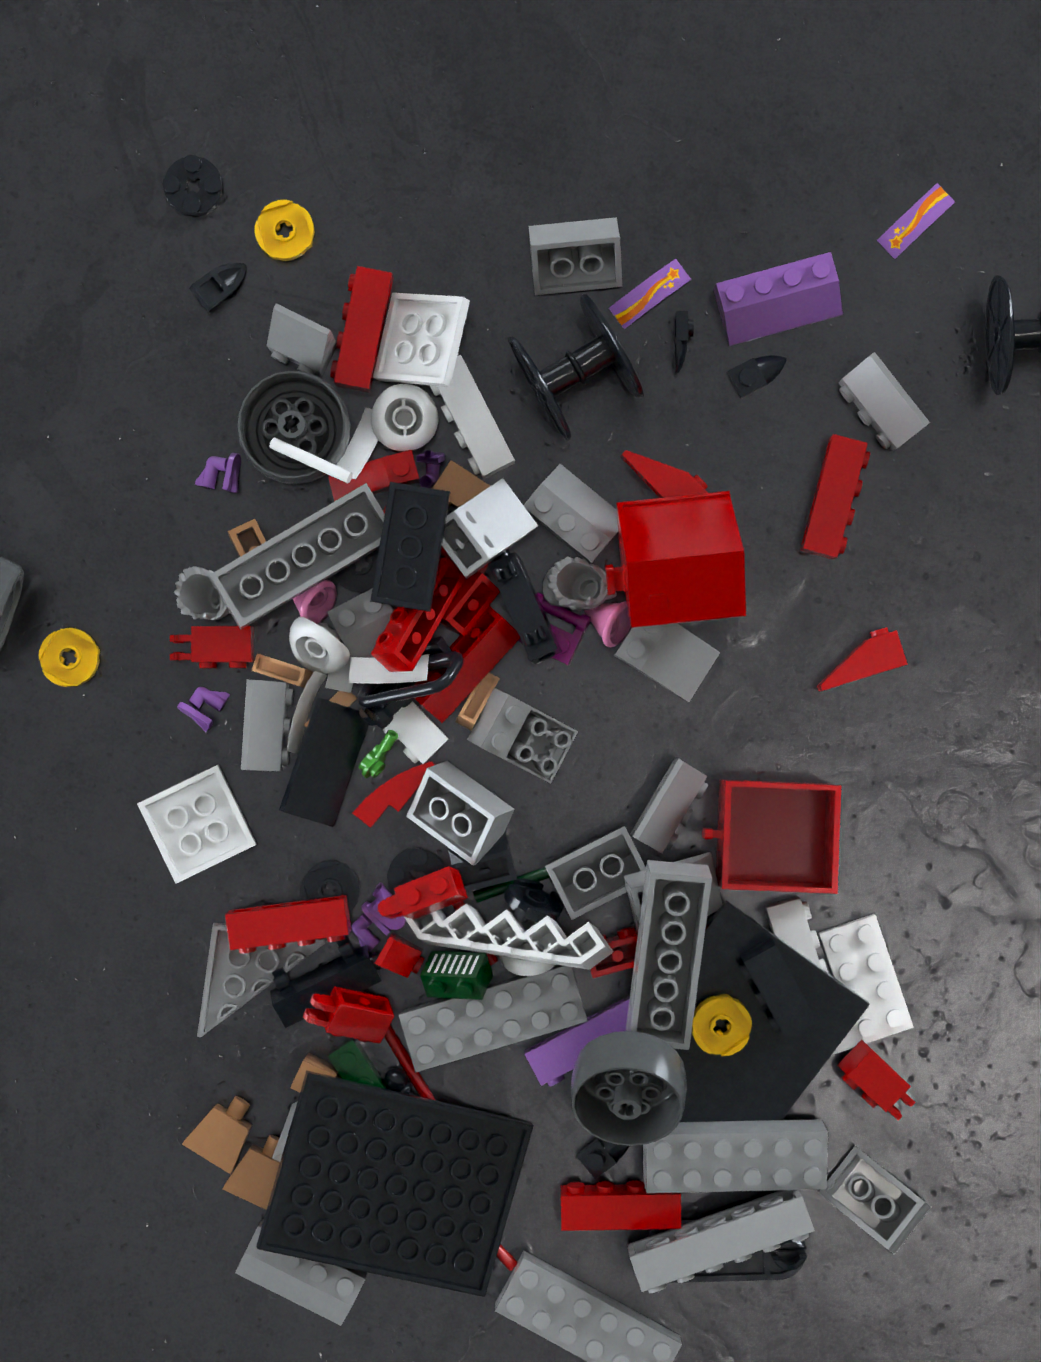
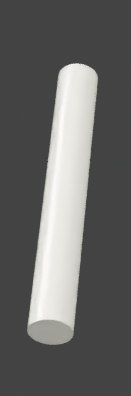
M274 437L270 442L269 447L347 484L353 477L352 472Z

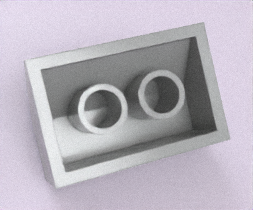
M617 217L528 226L535 295L622 287L621 246Z
M875 352L838 382L841 386L839 389L841 395L847 402H854L859 409L857 412L859 418L865 425H872L878 433L876 439L884 449L890 448L892 452L930 423Z
M561 464L551 472L524 504L526 510L536 521L590 564L596 560L618 533L617 510Z
M247 679L241 770L283 771V765L288 766L289 752L285 748V736H289L291 718H287V706L292 707L293 689H288L289 683Z
M674 758L630 835L660 853H663L665 848L670 851L678 838V835L674 832L680 823L683 825L687 823L693 812L690 805L696 797L700 800L708 787V784L704 782L707 776L684 761Z
M445 761L426 769L406 817L474 866L504 834L515 809L450 762Z
M625 826L545 866L571 920L626 893L624 876L646 870Z

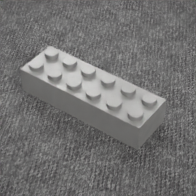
M367 483L210 574L209 578L241 630L378 549L385 513Z
M647 860L626 1031L642 1032L655 1036L667 1042L674 1049L689 1050L712 884V875L708 865Z
M555 965L552 969L539 975L516 976L489 984L483 1000L441 998L401 1010L399 1013V1019L415 1073L588 1022L572 967Z
M821 1119L679 1122L678 1126L666 1137L643 1145V1182L647 1193L827 1189L828 1131Z
M780 1190L681 1225V1229H669L627 1244L641 1291L648 1290L649 1293H655L666 1288L665 1284L677 1280L678 1283H683L693 1279L695 1273L706 1270V1273L720 1270L723 1268V1263L732 1260L735 1263L746 1261L752 1257L754 1252L763 1250L765 1253L774 1251L781 1247L780 1243L785 1241L799 1242L809 1237V1233L815 1230L800 1191Z
M524 1250L495 1302V1312L587 1362H673L682 1346L680 1335Z

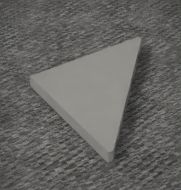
M214 922L197 1037L204 1036L274 982L273 971L283 967L287 973L323 946L327 938L315 939V944L298 946V942L286 943L285 948L269 950L268 945L259 946L255 952L240 954L239 949L230 950L226 924Z

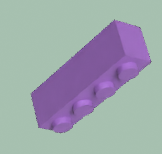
M628 995L588 1016V1022L568 1027L524 1050V1054L540 1085L548 1083L550 1087L564 1080L563 1074L573 1070L580 1051L588 1042L608 1033L626 1031L630 996Z

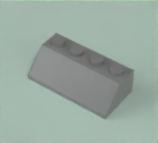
M261 1219L235 1273L341 1326L359 1294L367 1272L259 1250L256 1245L264 1219Z

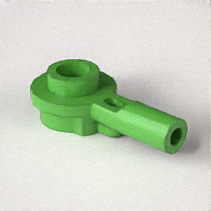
M388 730L381 743L377 744L359 764V769L362 770V775L365 778L370 776L373 778L377 777L386 767L384 764L385 754L391 749L398 738V734L395 731Z

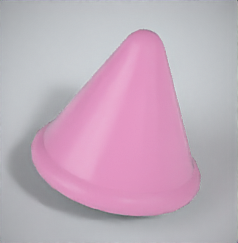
M324 580L295 597L293 601L300 613V617H305L316 624L322 622L328 616L327 611L333 609L336 602V586L330 580Z
M627 601L603 603L595 609L584 610L585 614L591 617V623L607 647H615L620 644L631 629Z

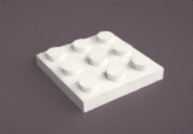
M392 293L373 378L385 382L450 387L470 300L459 296Z
M219 765L137 803L175 884L257 845Z

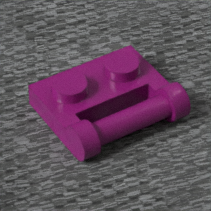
M538 592L537 596L545 612L576 626L573 634L550 624L562 650L561 653L551 658L569 666L590 624L591 617L585 614H576L564 607L550 605L544 599V595Z

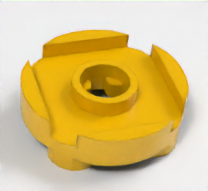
M277 200L264 207L255 223V237L261 249L269 257L282 261L294 260L312 247L315 232L314 224L305 208L289 200ZM286 223L287 227H293V231L289 233L287 238H284L283 235H277L276 231L281 229L280 224Z
M76 628L54 631L44 639L39 649V660L44 675L51 682L59 686H80L94 676L99 666V647L89 634ZM72 649L75 651L74 656L77 660L75 663L70 662L67 666L64 664L65 658L62 657V653L64 651L70 652Z
M720 994L705 999L696 1007L693 1017L692 1035L697 1045L704 1052L730 1056L739 1052L748 1043L752 1020L748 1010L738 999L732 998L728 994ZM717 1020L729 1021L726 1024L727 1030L725 1032H722L720 1029L716 1031L713 1029L716 1026Z

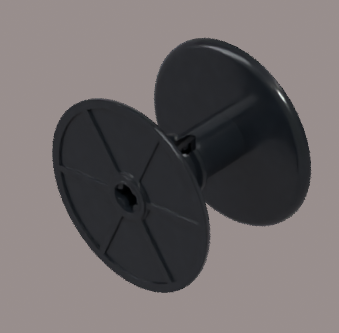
M1000 275L994 276L991 281L985 319L987 369L991 387L996 395L1004 394L1010 384L1015 350L1037 349L1041 353V316L1037 317V319L1014 320L1011 292L1007 281Z
M585 293L580 297V304L596 339L575 350L573 353L567 351L564 358L539 371L522 344L515 337H508L512 352L528 383L547 415L566 441L570 440L571 431L554 397L580 382L585 385L588 377L611 365L620 380L636 398L644 397L640 381L621 343L599 308Z

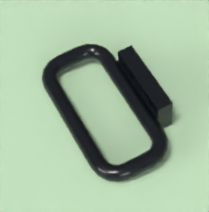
M442 636L432 638L422 655L429 654L428 672L447 668L440 678L432 682L373 695L371 694L377 684L364 683L357 695L358 703L363 707H374L440 692L447 688L457 677L464 663L463 656L457 651H451Z

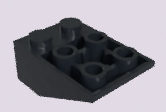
M506 832L474 866L448 848L452 868L459 870L466 892L517 879Z

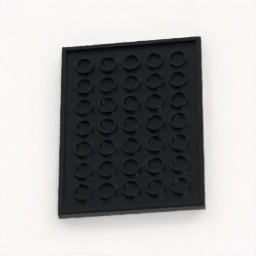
M727 900L724 901L706 925L695 1009L705 999L720 994H728L732 998L738 999L746 1007L752 1020L750 1038L743 1049L730 1056L704 1052L695 1042L692 1032L689 1050L675 1049L683 1060L687 1079L685 1107L680 1122L782 1120L870 1005L867 1000ZM769 938H772L818 1021V1023L787 1040L782 1031L775 1033L767 1018L772 1015L769 1007H761L753 993L758 987L754 980L747 982L739 967L744 964L740 954ZM719 1019L716 1021V1026L713 1029L715 1031L720 1029L722 1032H725L727 1030L726 1024L729 1021ZM612 1075V1076H611V1077H613V1078H620L619 1075ZM635 1075V1076H634L635 1078H639V1079H640V1078H643L642 1075Z
M306 1070L256 1247L263 1251L485 1297L534 1125L530 1122Z

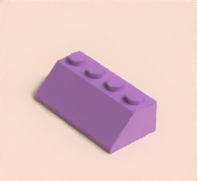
M831 252L716 283L713 290L729 346L843 315L839 279Z

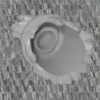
M567 556L565 559L555 562V566L548 570L543 581L544 599L550 605L568 607L572 610H592L603 604L605 600H610L617 595V592H615V595H608L606 573L598 565L590 564L586 559L579 557L573 559Z
M194 566L184 569V573L179 574V581L175 583L177 589L174 591V594L178 596L176 599L177 608L181 609V614L190 615L195 620L198 618L218 620L230 614V611L209 578V575L214 573L212 570Z

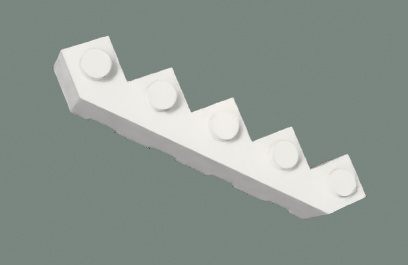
M467 903L449 917H446L441 909L414 920L404 917L417 938L429 945L590 970L613 953V950L598 928L589 922L567 937L558 923L549 916H546L526 931L522 923L507 909L486 924L477 909Z

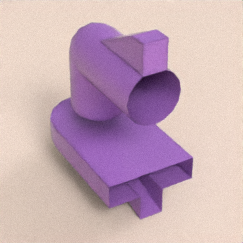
M425 450V452L417 455L416 462L427 463L426 475L422 476L419 481L421 487L432 489L433 485H435L439 479V463L445 460L444 453Z
M231 453L228 459L216 456L209 457L206 461L205 469L196 479L195 485L215 489L218 470L225 471L222 489L239 493L240 454Z
M198 687L188 702L198 710L204 702L220 712L230 694ZM183 702L178 704L177 708L191 717L205 733L211 728L213 724L212 719Z
M380 882L373 892V896L376 899L367 906V910L389 929L398 930L405 925L406 919L403 916L389 919L385 916L382 917L378 912L380 901L392 896Z
M366 901L361 906L364 914L352 924L351 928L352 932L358 937L360 946L367 945L369 951H371L380 941L368 927L374 923L385 935L392 929L386 927L367 910V906L371 903Z

